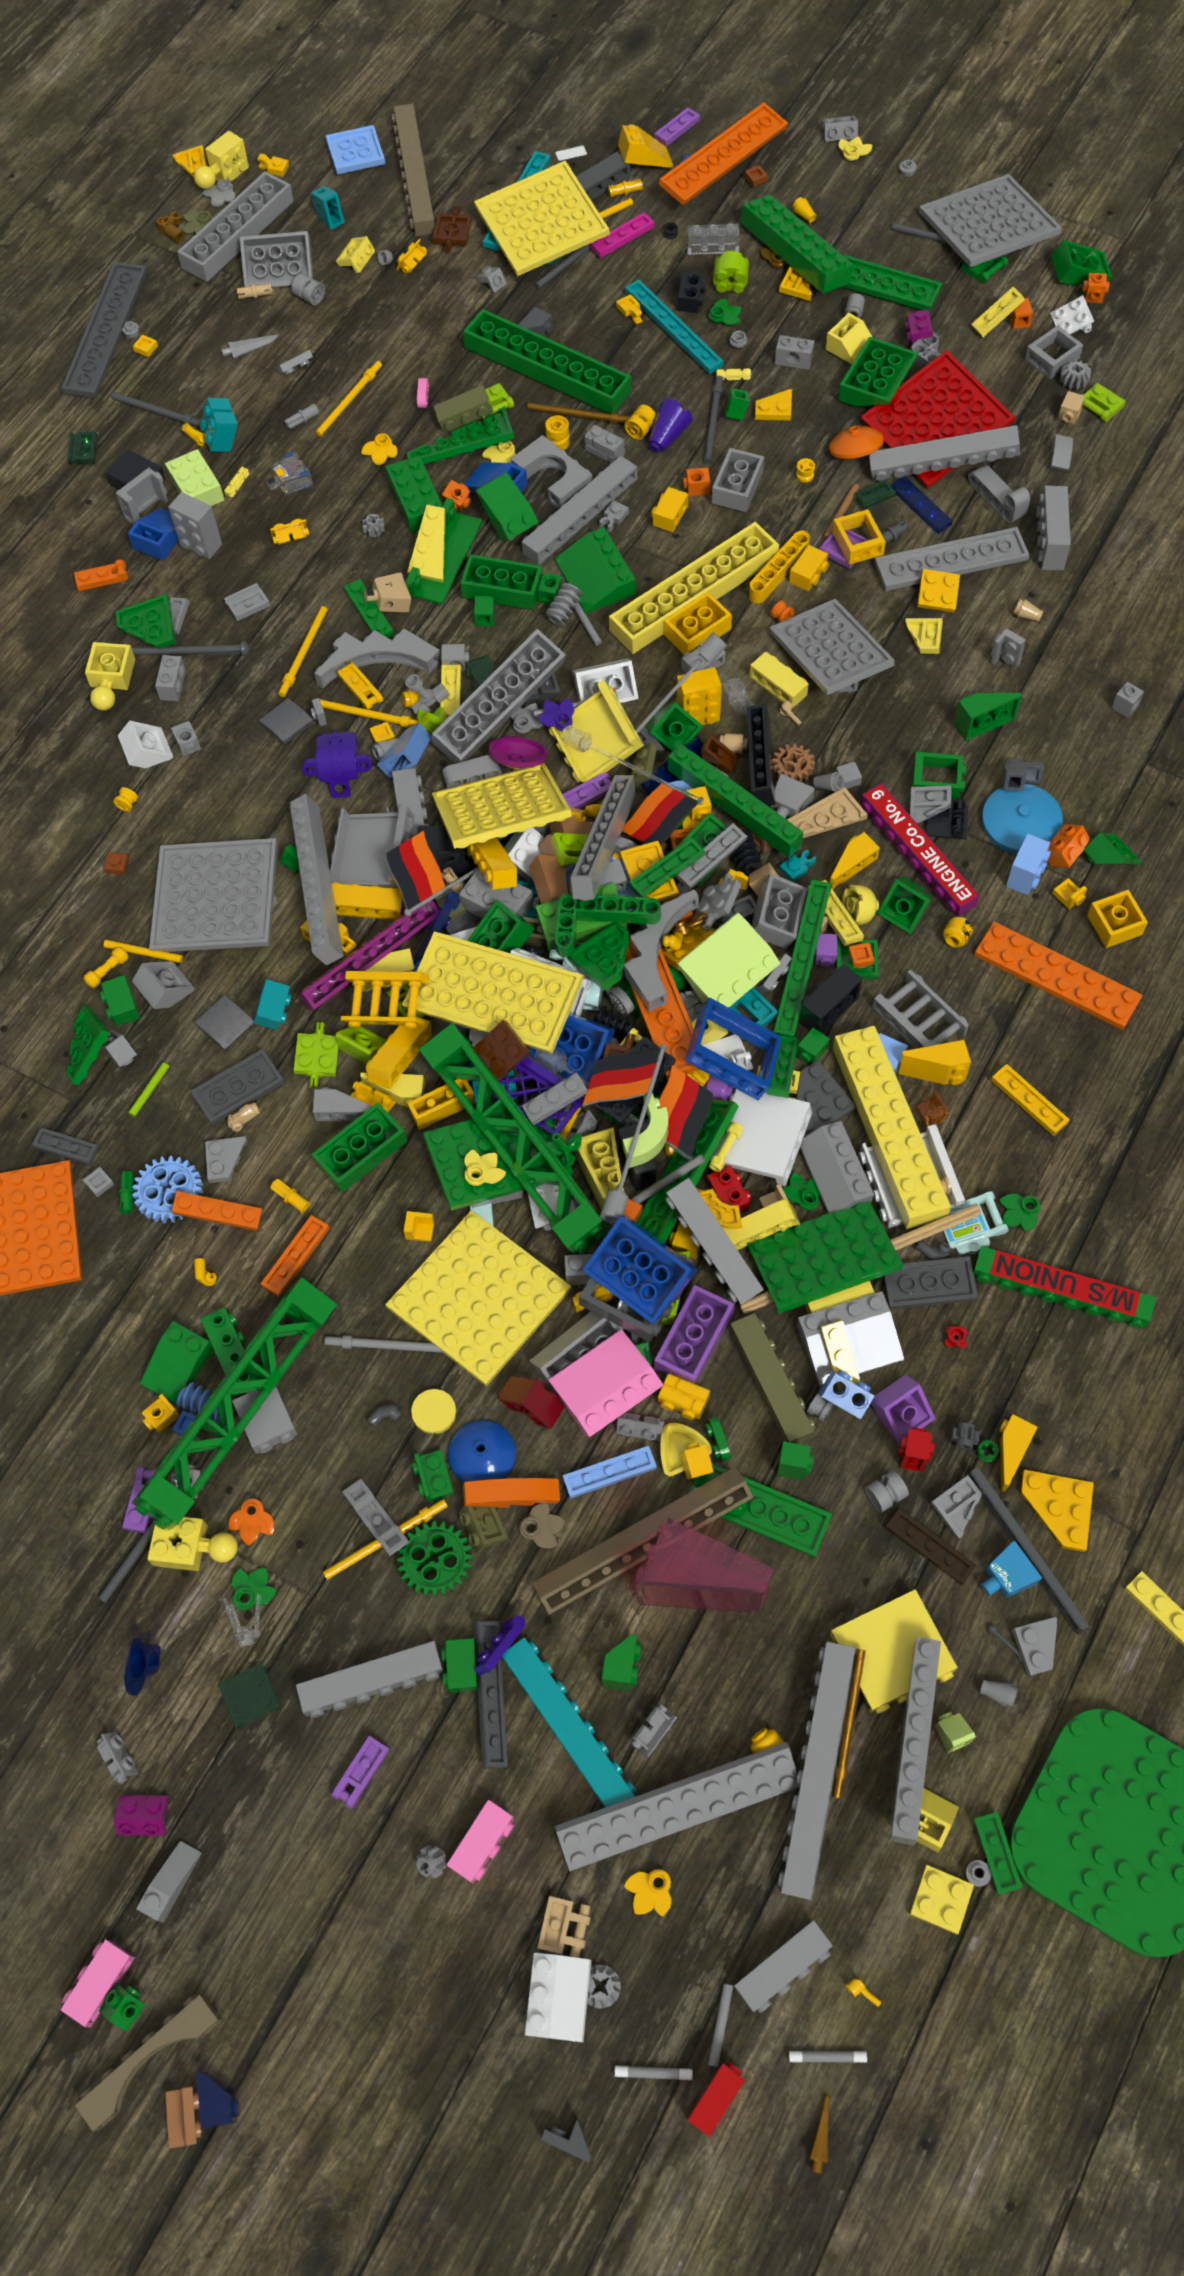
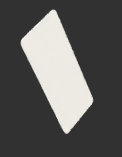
M584 146L555 152L559 161L587 155Z

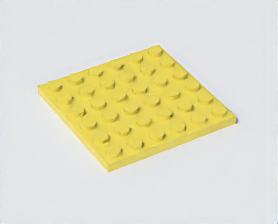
M566 161L474 201L477 211L517 276L610 235L608 226Z
M545 763L530 769L515 770L432 793L434 803L454 849L465 848L477 842L484 843L495 837L502 838L510 833L524 832L528 828L543 827L547 823L561 822L568 817H572L571 809Z
M471 1210L386 1303V1308L430 1343L436 1345L444 1354L487 1387L571 1291L572 1286Z

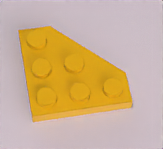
M1024 1470L1020 1495L1026 1502L1028 1501L1037 1517L1051 1531L1061 1548L1086 1552L1094 1483Z

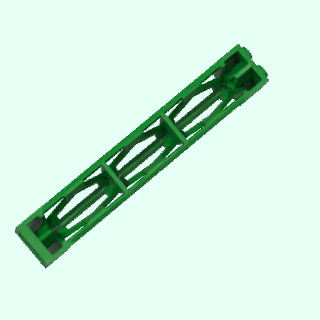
M451 1023L419 1048L431 1067L442 1077L513 1175L551 1223L552 1229L567 1249L575 1255H581L586 1253L591 1248L590 1245L596 1240L601 1241L604 1239L611 1228L600 1218L599 1212L480 1058L464 1034ZM469 1060L475 1066L473 1068L461 1067ZM454 1079L479 1082L476 1109ZM495 1092L499 1100L491 1106L492 1095ZM509 1111L514 1119H498V1117ZM492 1130L519 1133L516 1161H514ZM533 1143L539 1152L529 1160ZM548 1163L554 1172H539L536 1170ZM533 1182L559 1186L556 1215L532 1185ZM573 1196L580 1206L569 1214Z
M302 1277L290 1287L154 1474L132 1501V1504L136 1506L134 1509L143 1516L149 1515L154 1519L153 1523L162 1530L166 1528L171 1530L179 1525L194 1504L195 1497L231 1447L239 1439L244 1429L309 1339L329 1317L337 1303ZM284 1315L295 1322V1324L279 1325L278 1323ZM300 1334L301 1337L276 1369L273 1339ZM258 1351H260L262 1367L252 1360ZM243 1371L257 1379L237 1382ZM260 1391L259 1395L234 1427L231 1395ZM217 1407L221 1427L209 1418ZM201 1428L215 1437V1439L193 1441ZM217 1449V1453L191 1487L187 1454ZM173 1466L175 1468L178 1488L165 1480Z

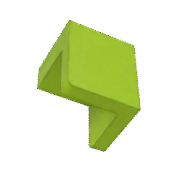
M439 707L433 714L420 709L417 712L418 723L420 722L426 731L432 735L445 721L444 708Z

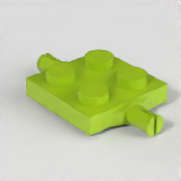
M320 1022L316 1023L315 1033H298L294 1074L309 1076V1088L313 1089V1084L314 1089L318 1088V1079L320 1077H336L339 1053L336 1036L324 1034L325 1024L322 1022L321 1026Z

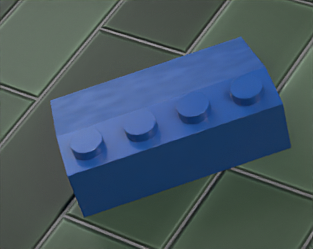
M569 1013L553 1054L528 1046L527 1048L531 1051V1057L565 1078L578 1073L588 1089L596 1061L603 1059L606 1044L611 1043L615 1029Z
M620 1216L582 1271L650 1323L655 1324L683 1291L698 1268L630 1217Z

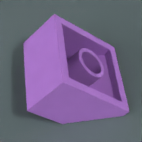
M904 1375L876 1394L871 1401L877 1417L899 1444L902 1436H906L909 1429L923 1428L935 1420V1416L920 1384L907 1375Z

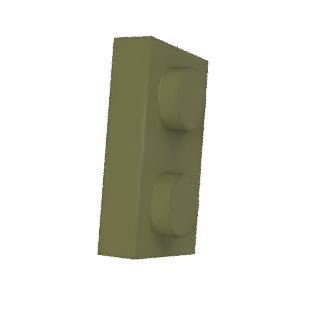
M652 743L636 751L631 775H634L635 787L642 792L647 790L648 780L651 779L657 750V746Z

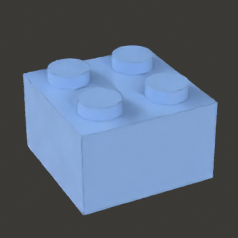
M1027 834L1012 865L1006 887L1026 895L1030 894L1032 888H1037L1040 876L1044 873L1051 851H1048L1050 842Z

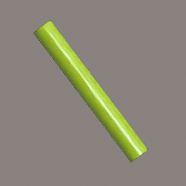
M163 1062L129 1110L128 1113L131 1116L136 1117L170 1066Z

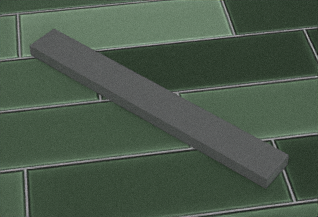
M978 1467L973 1469L969 1477L982 1493L981 1498L1011 1541H1015L1042 1576L1041 1584L1075 1633L1079 1635L1089 1627V1624Z

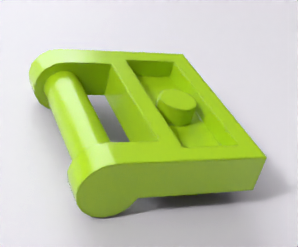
M500 383L485 389L493 408V413L491 414L499 412V409L504 406L505 409L514 407L513 399L508 396Z
M1099 383L1095 384L1085 394H1082L1085 396L1083 406L1099 415L1104 422H1107L1119 412L1126 402Z
M554 833L551 836L560 866L576 865L579 857L568 855H580L589 834Z

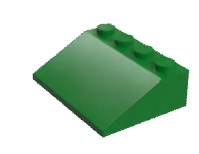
M869 336L840 383L839 401L852 406L890 404L919 353Z
M605 527L587 533L555 558V562L567 583L574 585L582 592V596H577L580 598L579 604L585 614L636 595V579Z

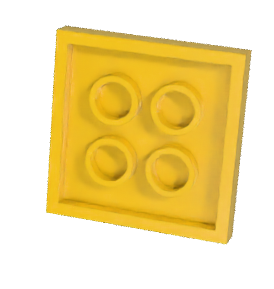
M701 922L690 927L691 932L683 935L682 945L679 950L673 951L670 947H665L662 944L661 950L666 962L679 971L680 968L676 963L715 930L713 928L709 931L703 928L704 923Z

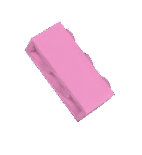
M488 1800L447 1863V1866L472 1884H474L475 1880L480 1881L487 1871V1868L484 1866L489 1858L494 1859L500 1851L501 1846L498 1844L503 1836L507 1838L515 1826L512 1823L514 1820L513 1816Z
M105 1940L103 1943L100 1942L92 1954L93 1960L89 1966L86 1965L80 1971L77 1977L79 1980L74 1989H70L62 2000L64 2005L61 2011L84 2027H92L100 2014L99 2009L105 2002L108 1993L115 1988L117 1983H120L135 1959L133 1955L109 1940Z

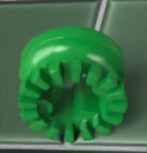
M992 1440L982 1441L977 1449L978 1458L985 1463L994 1461L999 1453L998 1445L992 1442ZM991 1447V1453L994 1455H983L984 1450L982 1448Z

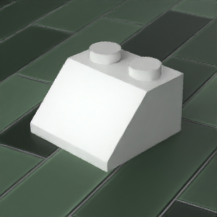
M129 720L118 735L127 761L131 766L148 768L173 758L161 727Z

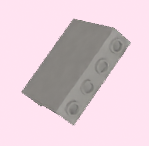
M400 806L398 813L348 814L344 808H341V814L338 817V830L334 838V852L331 855V882L347 885L358 884L360 886L398 888L389 870L386 853L411 839L414 814L408 806Z

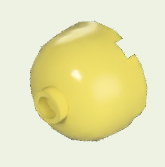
M849 885L850 888L844 890L842 904L857 926L864 925L870 922L879 908L878 900L871 889L862 885Z

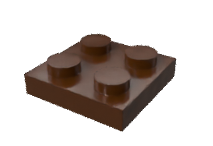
M502 1020L473 1047L497 1080H502L531 1054V1051L507 1020Z

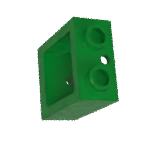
M916 752L913 764L912 787L951 786L952 799L959 798L960 792L965 790V780H962V776H965L966 764H963V756ZM923 766L956 769L955 784L922 781Z

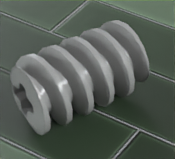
M563 583L561 589L557 592V596L553 599L554 602L546 610L549 620L560 627H565V623L562 620H569L566 614H573L570 608L576 609L577 606L574 602H580V598L577 595L582 596V592L572 584Z

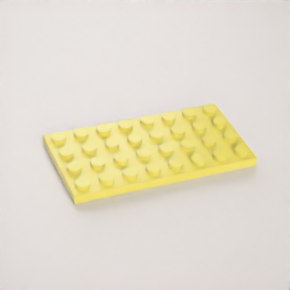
M434 931L417 972L430 976L429 985H421L418 989L416 1012L486 1034L493 1030L502 1020H507L526 1046L553 1054L584 977L582 974ZM410 988L402 1004L405 1009H408Z

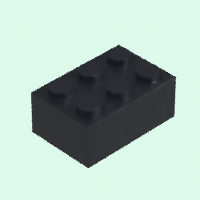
M845 964L833 969L829 974V978L825 982L821 981L816 986L815 991L811 995H806L801 1001L799 1024L808 1031L815 1028L823 1034L859 999L863 978Z

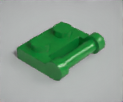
M999 256L969 267L965 262L962 264L961 270L984 284L1000 268L1008 265V259L1005 256Z

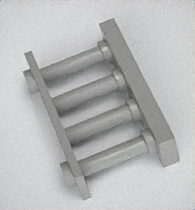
M911 969L907 972L905 981L907 984L890 998H885L881 994L874 998L872 1008L914 1049L939 1045L956 1031L962 1037L967 1033L969 1024L966 1019L948 1006L924 983L922 977L915 974ZM914 990L921 998L904 1012H899L894 1007V1004ZM928 1003L936 1012L918 1026H914L908 1018ZM943 1017L950 1026L933 1040H928L923 1035V1032Z

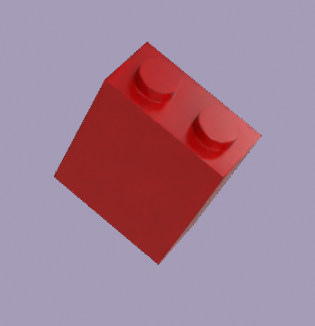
M728 2063L727 2066L721 2064L687 2118L690 2123L708 2137L715 2130L745 2081L740 2077L743 2072L732 2063Z

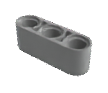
M491 755L452 764L445 767L442 771L447 788L502 774L498 762Z

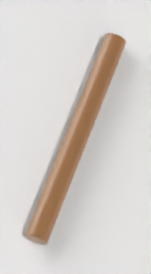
M853 484L834 519L844 516L860 488L858 484ZM834 519L823 536L824 540L832 533Z

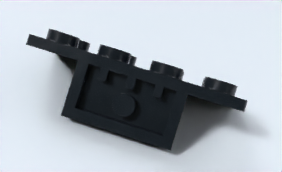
M643 1037L627 1055L639 1054L659 1049V1047L646 1037ZM664 1052L652 1091L654 1098L665 1086L663 1076L676 1063L675 1058L667 1052ZM643 1096L627 1100L606 1101L594 1104L619 1123H623L632 1112L637 1116L641 1114L644 1099Z

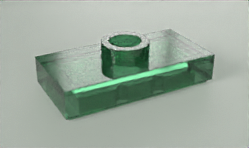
M886 479L854 493V499L863 510L895 496V490Z

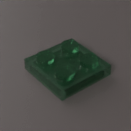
M263 1663L218 1684L236 1729L281 1709Z

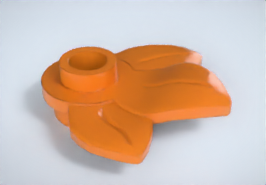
M248 1499L242 1504L241 1510L231 1515L229 1530H239L243 1542L246 1545H251L257 1539L260 1532L266 1535H273L274 1520L269 1513L264 1511L261 1501L258 1499ZM250 1506L256 1508V1512L253 1515L248 1512Z

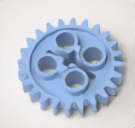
M162 1156L160 1163L153 1159V1166L145 1164L147 1170H139L142 1177L135 1178L138 1184L132 1186L135 1191L132 1194L136 1200L135 1204L137 1207H140V1212L142 1214L145 1213L148 1219L153 1216L155 1222L161 1218L163 1223H166L167 1219L170 1218L174 1223L176 1216L183 1220V1216L172 1214L173 1204L169 1203L175 1199L176 1191L194 1195L202 1194L203 1190L200 1186L203 1185V1182L199 1179L201 1176L199 1172H196L194 1165L190 1166L188 1160L183 1162L181 1157L174 1161L173 1157L170 1156L168 1161H165ZM161 1175H166L165 1178L158 1180ZM186 1180L183 1185H178L180 1181ZM158 1194L157 1197L150 1199L151 1195Z

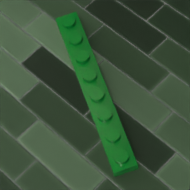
M811 880L774 1033L777 1035L795 1037L800 1018L801 1001L805 997L832 883Z

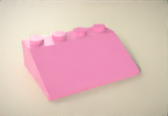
M622 1329L548 1379V1382L585 1437H591L663 1386L653 1368Z

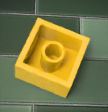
M1129 890L1093 902L1087 915L1105 948L1143 935L1148 924Z

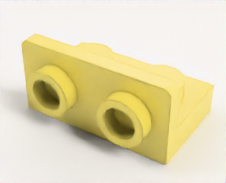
M367 236L352 238L336 262L339 267L352 266L356 273H360L374 254L375 249Z

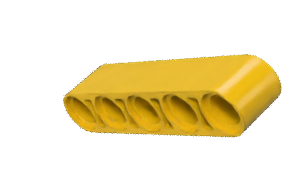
M797 531L751 580L749 590L751 602L755 604L764 602L787 577L791 568L810 544L808 532Z

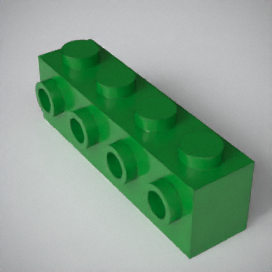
M224 1307L200 1319L225 1375H227L244 1352L243 1344L246 1341L242 1332H237L234 1327L238 1324L234 1314H228ZM243 1371L237 1382L257 1379ZM247 1393L236 1394L235 1397L239 1398Z

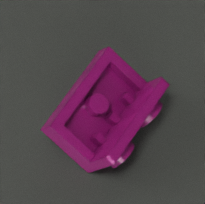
M920 310L908 314V321L905 322L908 343L913 345L918 339L933 337L929 310Z
M120 1795L114 1816L117 1834L124 1836L165 1835V1818L169 1806L168 1795Z

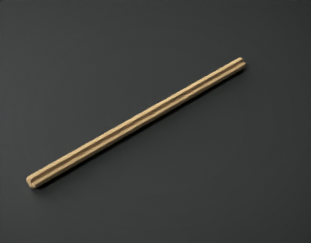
M977 1204L891 1239L895 1250H899L981 1215V1210ZM765 1292L749 1299L742 1305L740 1303L739 1306L742 1313L747 1314L773 1303L769 1293Z

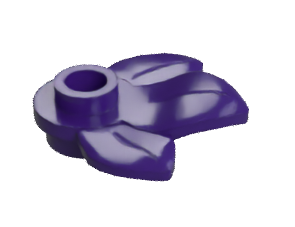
M565 698L559 706L546 700L544 703L545 714L538 717L540 722L547 727H555L560 731L569 730L573 724L574 706L572 702Z

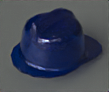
M140 1638L133 1639L124 1675V1684L129 1695L135 1696L139 1694L145 1679L154 1675L159 1670L161 1647L158 1644H146Z

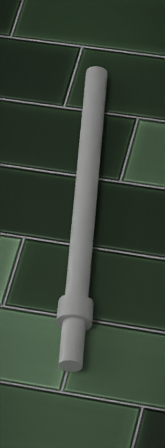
M343 1335V1337L325 1336V1345L342 1346L345 1349L364 1347L443 1353L433 1343L353 1338L351 1335Z

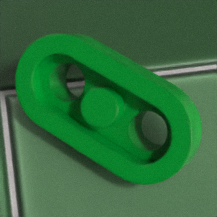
M717 1416L709 1418L705 1428L708 1437H713L715 1445H712L715 1458H720L721 1462L730 1460L729 1447Z

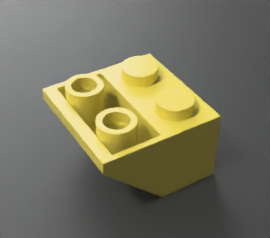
M848 313L827 333L826 350L853 364L869 336L872 337L863 320Z
M923 1788L917 1842L939 1853L959 1807Z

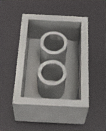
M729 448L712 488V504L747 512L763 474L764 456Z
M181 492L168 507L179 544L184 549H189L199 556L210 559L222 545L212 506Z
M478 868L460 892L459 899L465 910L482 919L496 900H499L521 917H524L532 906L533 894L532 890L518 883L517 887L493 890L490 884L485 881V876L483 873H480Z
M771 873L764 880L760 887L751 925L764 941L787 949L796 939L807 888Z

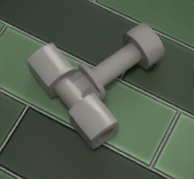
M412 674L406 679V686L412 692L417 691L420 694L419 701L411 706L416 715L420 709L430 712L429 707L436 701L441 703L450 696L442 683L433 690H425L422 686L423 681L417 674Z

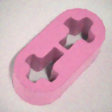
M419 378L417 406L418 408H427L429 381L428 378Z

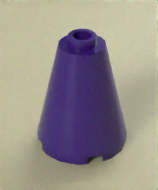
M665 399L660 404L648 441L650 449L654 452H663L693 421L690 411L688 409L684 411L681 408L682 404L675 400Z

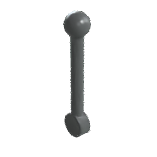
M989 1625L988 1632L995 1634L1018 1656V1661L1023 1663L1019 1651L997 1631L995 1625Z

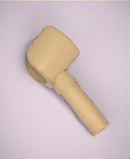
M787 700L784 701L781 705L780 714L783 716L788 715L799 726L802 722L791 711L793 709L792 703Z

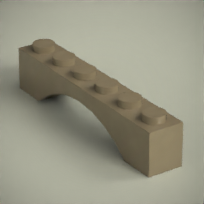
M193 1995L186 2000L182 2011L177 2015L173 2013L162 2022L164 2027L157 2033L153 2031L142 2040L143 2045L136 2052L134 2049L129 2051L121 2059L123 2063L115 2070L114 2068L109 2069L101 2076L102 2082L95 2088L89 2087L79 2096L81 2100L75 2107L93 2132L100 2131L120 2113L123 2098L130 2082L149 2058L161 2049L176 2042L203 2038L222 2021L204 1995H198L197 1997Z

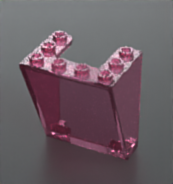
M668 1518L666 1524L661 1523L656 1534L659 1539L656 1545L651 1544L646 1554L648 1561L645 1567L640 1566L635 1576V1590H637L635 1595H637L638 1604L759 1613L770 1589L768 1582L774 1572L773 1568Z

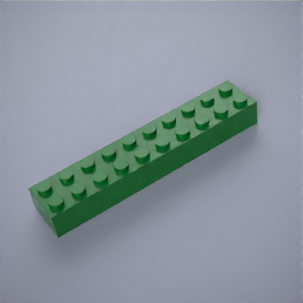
M484 309L478 313L463 331L465 348L609 414L611 412L615 413L631 393L630 375Z

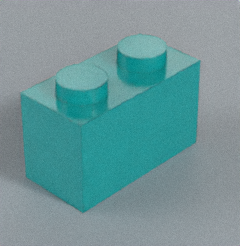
M268 979L265 980L253 1020L254 1024L277 1030L280 1024H284L287 1015L284 1012V1008L289 1006L292 996L288 994L290 986Z

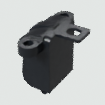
M418 826L417 834L424 831L427 845L441 872L445 868L451 867L455 875L461 878L478 867L474 861H465L463 848L454 849L445 826Z

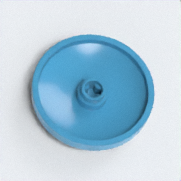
M1025 784L1023 791H1004L1003 787L993 792L985 802L981 820L983 830L993 844L1004 851L1018 854L1027 834L1051 842L1062 828L1063 816L1058 802L1052 795L1037 786Z

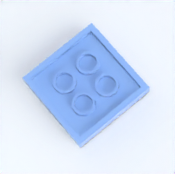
M374 125L325 135L337 174L385 164V158Z

